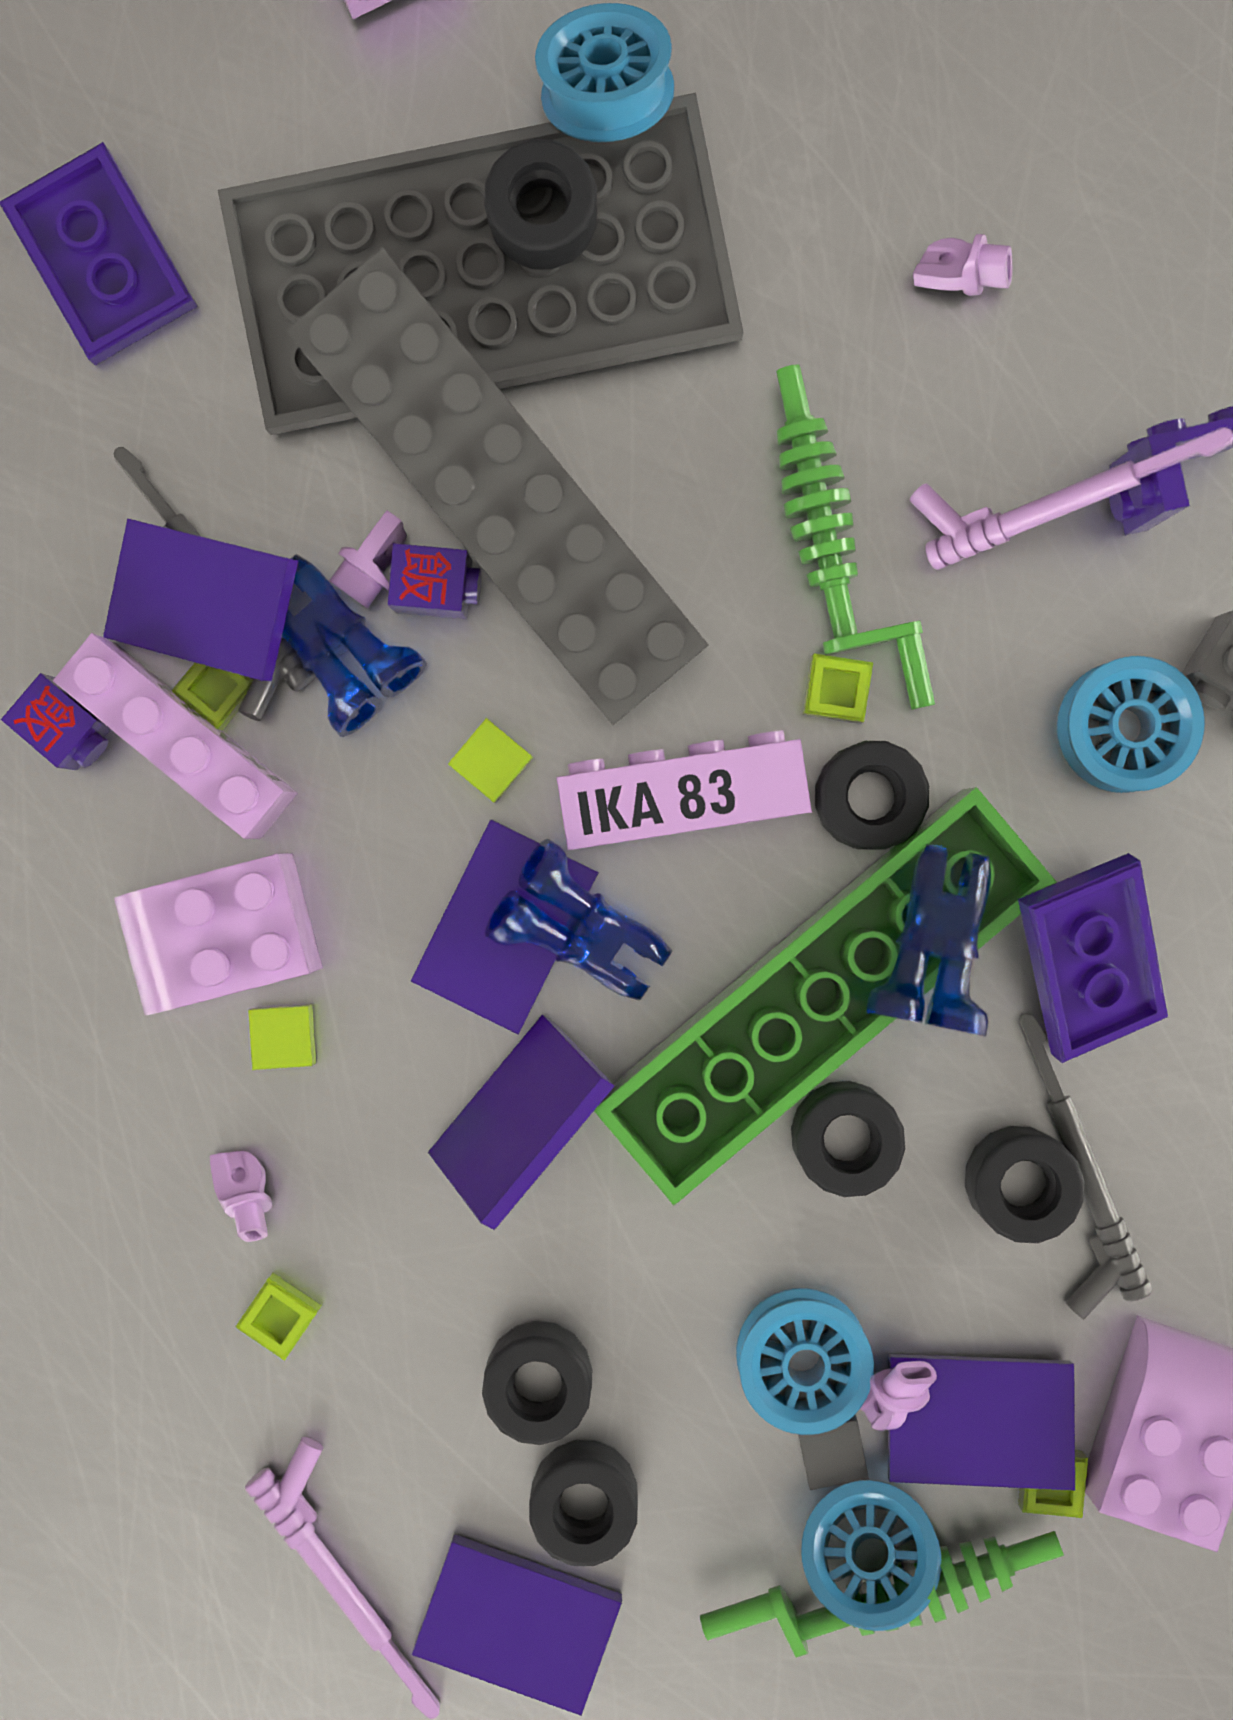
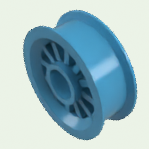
M601 3L585 6L569 12L556 20L543 33L535 52L536 69L543 81L541 91L542 107L549 121L561 132L576 139L590 142H612L627 139L655 125L668 111L674 97V79L668 67L672 54V44L666 27L651 13L635 6L620 3Z
M1145 656L1119 658L1095 667L1083 674L1073 683L1064 696L1057 718L1059 746L1071 769L1092 786L1116 793L1152 790L1178 778L1188 769L1197 756L1205 729L1202 703L1189 679L1172 665L1159 659ZM1131 682H1135V683H1136V686H1135V689H1134V692H1133V693H1132ZM1114 684L1115 695L1108 686ZM1152 690L1157 695L1148 702L1147 699ZM1097 699L1106 710L1093 706L1095 700ZM1165 704L1168 714L1160 715L1158 709ZM1125 709L1133 712L1140 721V733L1134 741L1126 739L1119 730V718ZM1089 718L1099 721V727L1088 728ZM1170 722V733L1161 730L1163 723ZM1100 735L1103 741L1094 747L1090 737ZM1154 741L1166 745L1164 750L1162 751ZM1113 749L1110 759L1107 762L1102 756H1104L1109 750ZM1144 755L1151 762V764L1146 766ZM1126 758L1128 761L1129 770L1123 769Z
M793 1288L775 1293L760 1302L750 1312L738 1336L736 1359L745 1396L761 1418L780 1430L799 1435H814L831 1431L850 1420L867 1399L871 1389L870 1379L874 1375V1361L870 1344L853 1312L839 1299L826 1292L810 1288ZM802 1320H811L808 1330L803 1329ZM793 1321L794 1331L788 1333L783 1325ZM826 1324L830 1326V1328L821 1335L824 1325ZM774 1333L781 1342L777 1343L768 1338ZM841 1340H844L846 1343L845 1345L835 1346ZM801 1350H812L819 1354L817 1363L811 1369L805 1371L791 1368L789 1366L791 1357ZM763 1353L771 1357L761 1359V1354ZM847 1362L846 1367L837 1365L838 1363ZM773 1375L767 1381L763 1378V1376ZM828 1379H834L839 1381V1383L833 1387ZM787 1386L784 1396L780 1395L779 1392ZM821 1389L825 1395L815 1398L814 1391ZM800 1391L805 1392V1401L797 1400Z
M879 1481L851 1482L828 1493L816 1505L808 1518L801 1547L803 1569L815 1596L831 1613L856 1628L870 1631H885L911 1622L925 1610L931 1601L927 1598L933 1587L937 1590L939 1584L941 1550L930 1519L911 1496L895 1486ZM866 1509V1526L861 1527L854 1514L855 1511ZM877 1509L888 1512L880 1528H877ZM847 1517L854 1530L851 1535L837 1527L839 1522ZM898 1519H901L907 1525V1528L889 1537ZM831 1535L846 1544L845 1548L828 1547ZM867 1539H879L888 1547L889 1554L885 1566L873 1573L860 1570L855 1559L858 1546ZM915 1539L917 1551L896 1550V1548ZM827 1559L846 1560L847 1562L830 1571ZM898 1562L917 1563L914 1576L899 1568ZM855 1573L843 1593L835 1583ZM893 1575L909 1585L899 1596L890 1581ZM864 1582L867 1583V1604L854 1600ZM882 1583L890 1601L877 1604V1584Z

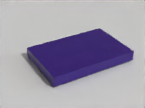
M103 142L0 201V206L85 355L94 365L101 363L198 307L111 152Z
M127 518L103 637L254 679L272 681L298 561Z
M490 819L411 982L519 1035L599 872Z
M1127 853L1018 899L1050 1052L1058 1061L1064 1063L1168 1017L1141 861Z
M542 1014L431 1147L428 1154L479 1222L495 1230L615 1085L555 1022Z
M888 1354V1369H893L901 1362L925 1361L934 1368L937 1375L935 1382L928 1388L930 1399L927 1404L920 1410L908 1412L906 1420L901 1427L888 1430L889 1482L1075 1490L1074 1363L1066 1360Z
M454 1534L415 1641L412 1655L582 1716L622 1604V1594Z

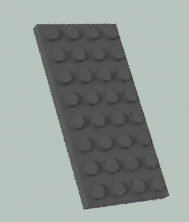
M696 93L673 97L668 111L655 125L636 136L619 141L590 142L576 139L561 132L551 122L218 190L265 429L270 435L357 418L285 331L382 247L499 389L739 341L743 337L744 332ZM530 139L554 140L573 148L588 164L596 184L597 227L588 247L573 262L552 270L530 269L512 261L496 245L484 206L485 182L494 162L510 147ZM551 187L531 189L523 194L518 201L520 217L531 224L546 225L554 222L563 215L566 209V201L563 194Z

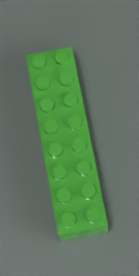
M977 787L962 789L921 824V827L905 842L895 845L613 1083L615 1085L594 1112L673 1205H676L1021 914L1018 903L1019 898L1053 885L1057 881Z

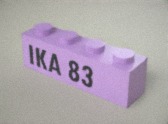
M91 633L53 680L54 683L244 839H261L298 794L222 730L215 728L171 691L172 689L114 641Z
M784 730L750 735L748 736L749 747L725 751L724 740H715L688 745V757L665 760L664 749L629 754V766L605 769L604 759L568 764L569 775L556 777L567 849L574 850L811 813L812 809L801 739L785 741Z

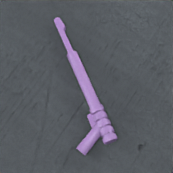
M1221 428L1137 464L1130 460L1004 514L1000 512L993 514L991 508L984 507L961 517L928 484H923L913 493L910 502L944 534L940 539L936 538L926 543L927 558L932 567L939 570L949 564L963 560L964 557H971L978 554L979 551L983 552L993 548L995 545L998 546L1008 542L1010 537L1139 485L1140 478L1198 454L1210 457L1233 443V431L1228 428Z
M303 1437L281 1482L278 1479L274 1480L275 1475L269 1468H264L247 1482L245 1490L251 1497L255 1496L254 1502L261 1510L265 1509L264 1515L271 1523L275 1522L274 1528L281 1536L285 1535L284 1541L291 1549H295L373 1651L379 1650L412 1692V1704L426 1717L434 1719L439 1715V1701L390 1639L392 1632L314 1532L315 1527L312 1523L316 1520L317 1513L301 1493L323 1450V1446L314 1439Z

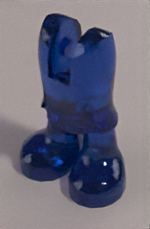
M295 554L290 558L298 561L294 583L302 592L305 591L313 601L297 615L288 607L282 637L299 655L304 670H311L320 681L328 695L327 719L334 731L340 737H345L367 724L380 709L381 701L339 659L342 654L348 650L363 668L370 681L385 697H393L408 688L420 677L427 663L419 652L410 646H390L375 636L365 626V617L357 614L346 605L322 572L311 562Z
M550 839L543 840L525 862L519 875V886L537 899L557 907L571 917L564 926L542 911L528 898L513 890L509 891L494 909L487 923L485 936L495 943L504 946L528 942L544 948L556 955L557 962L574 965L618 995L640 1001L650 986L628 967L621 966L613 961V958L623 943H625L640 956L649 958L655 963L664 966L672 953V949L652 929L611 907L602 894L596 893L593 895L581 887L569 874L565 851Z
M926 844L915 865L907 919L900 936L896 940L901 946L889 980L885 984L872 989L868 998L866 1012L922 1023L925 1012L924 982L928 959L933 957L941 959L935 987L928 1003L924 1024L986 1036L989 1023L988 1014L971 1000L970 976L973 960L979 958L977 946L978 933L991 885L990 857L969 853L962 868L957 895L942 892L947 866V848Z

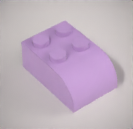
M293 853L270 855L144 888L114 898L145 1015L164 1012L303 976L323 968Z
M1137 1316L1088 1458L1085 1493L1100 1513L1218 1552L1233 1508L1232 1347Z

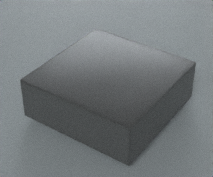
M856 1415L843 1425L825 1433L814 1435L798 1434L810 1491L869 1479Z

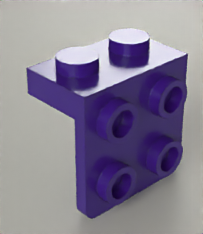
M1233 406L1209 414L1207 416L1208 423L1187 427L1185 418H1178L1146 429L1147 437L1128 443V452L1109 465L1110 469L1130 460L1137 464L1221 428H1228L1233 431ZM1233 443L1217 453L1232 449ZM1198 454L1186 460L1203 457V455ZM1180 462L1140 478L1139 485L1109 497L1112 514L1117 521H1122L1125 536L1148 531L1190 506Z

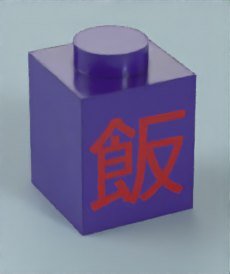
M393 543L388 606L398 614L467 620L469 604H479L481 568L472 567L473 560L467 550Z
M40 673L0 720L56 768L78 770L80 766L83 768L90 766L107 748L109 741L105 737L111 729L54 683L55 677Z

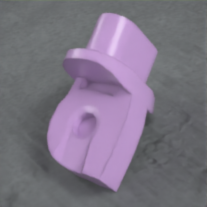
M976 234L972 244L957 238L940 239L928 246L920 263L917 264L913 272L914 285L937 290H963L964 294L968 296L980 295L984 287L1008 289L1013 272L1011 246L987 244V238L984 234Z
M387 510L368 534L358 551L354 548L342 547L338 553L344 560L329 581L367 609L383 587L389 591L390 582L383 575V571L391 564L393 543L404 544L407 535L402 521Z
M246 1151L210 1155L215 1193L224 1212L231 1218H235L238 1236L245 1242L266 1238L268 1231L264 1213L272 1208V1201L264 1193L266 1174L261 1162Z
M925 1361L898 1363L893 1369H885L872 1375L870 1379V1392L860 1408L865 1412L871 1427L880 1431L899 1428L906 1420L908 1412L922 1409L930 1399L928 1388L936 1380V1371Z

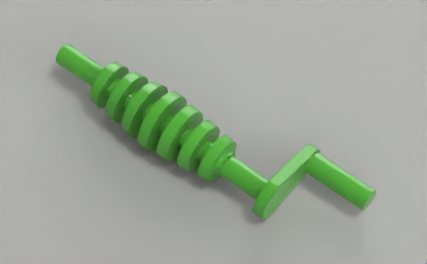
M800 365L782 367L776 373L787 421L784 423L785 426L777 430L778 445H792L793 448L779 455V464L781 470H798L797 473L786 476L781 480L782 494L803 493V496L786 502L783 507L786 518L808 516V521L792 526L790 531L794 541L813 539L814 545L801 549L798 553L802 564L818 563L819 570L810 572L806 576L810 587L820 586V590L824 591L834 639L823 642L825 655L896 640L911 710L935 705L920 635L923 633L921 621H913L862 633L857 631L848 589L850 579L858 576L857 563L843 564L842 556L856 551L855 538L837 539V533L846 531L854 526L853 513L832 515L831 511L851 503L850 492L848 488L827 490V486L845 479L840 465H821L822 462L832 459L837 455L832 442L816 441V438L828 433V428L823 418H814V415L810 414Z
M1055 1531L1006 1547L1004 1544L998 1546L995 1536L983 1538L988 1553L976 1556L971 1541L961 1542L959 1546L964 1561L955 1564L947 1545L940 1546V1580L937 1590L933 1587L927 1598L931 1600L928 1607L934 1622L937 1623L947 1619L940 1596L950 1593L956 1611L960 1613L969 1609L963 1591L964 1588L974 1586L981 1603L991 1598L986 1581L997 1578L1003 1592L1013 1587L1010 1577L1015 1576L1016 1571L1064 1556ZM898 1562V1567L906 1572L903 1563ZM893 1575L894 1584L892 1585L899 1596L909 1585ZM882 1583L877 1584V1604L890 1601ZM781 1585L769 1588L768 1593L700 1615L701 1626L707 1641L777 1618L796 1658L809 1653L806 1640L852 1626L839 1619L826 1607L798 1615L795 1606ZM860 1588L854 1600L867 1604V1593L863 1594ZM921 1614L909 1622L910 1627L923 1625ZM899 1627L892 1630H886V1632L899 1630ZM859 1628L862 1636L875 1634V1631Z

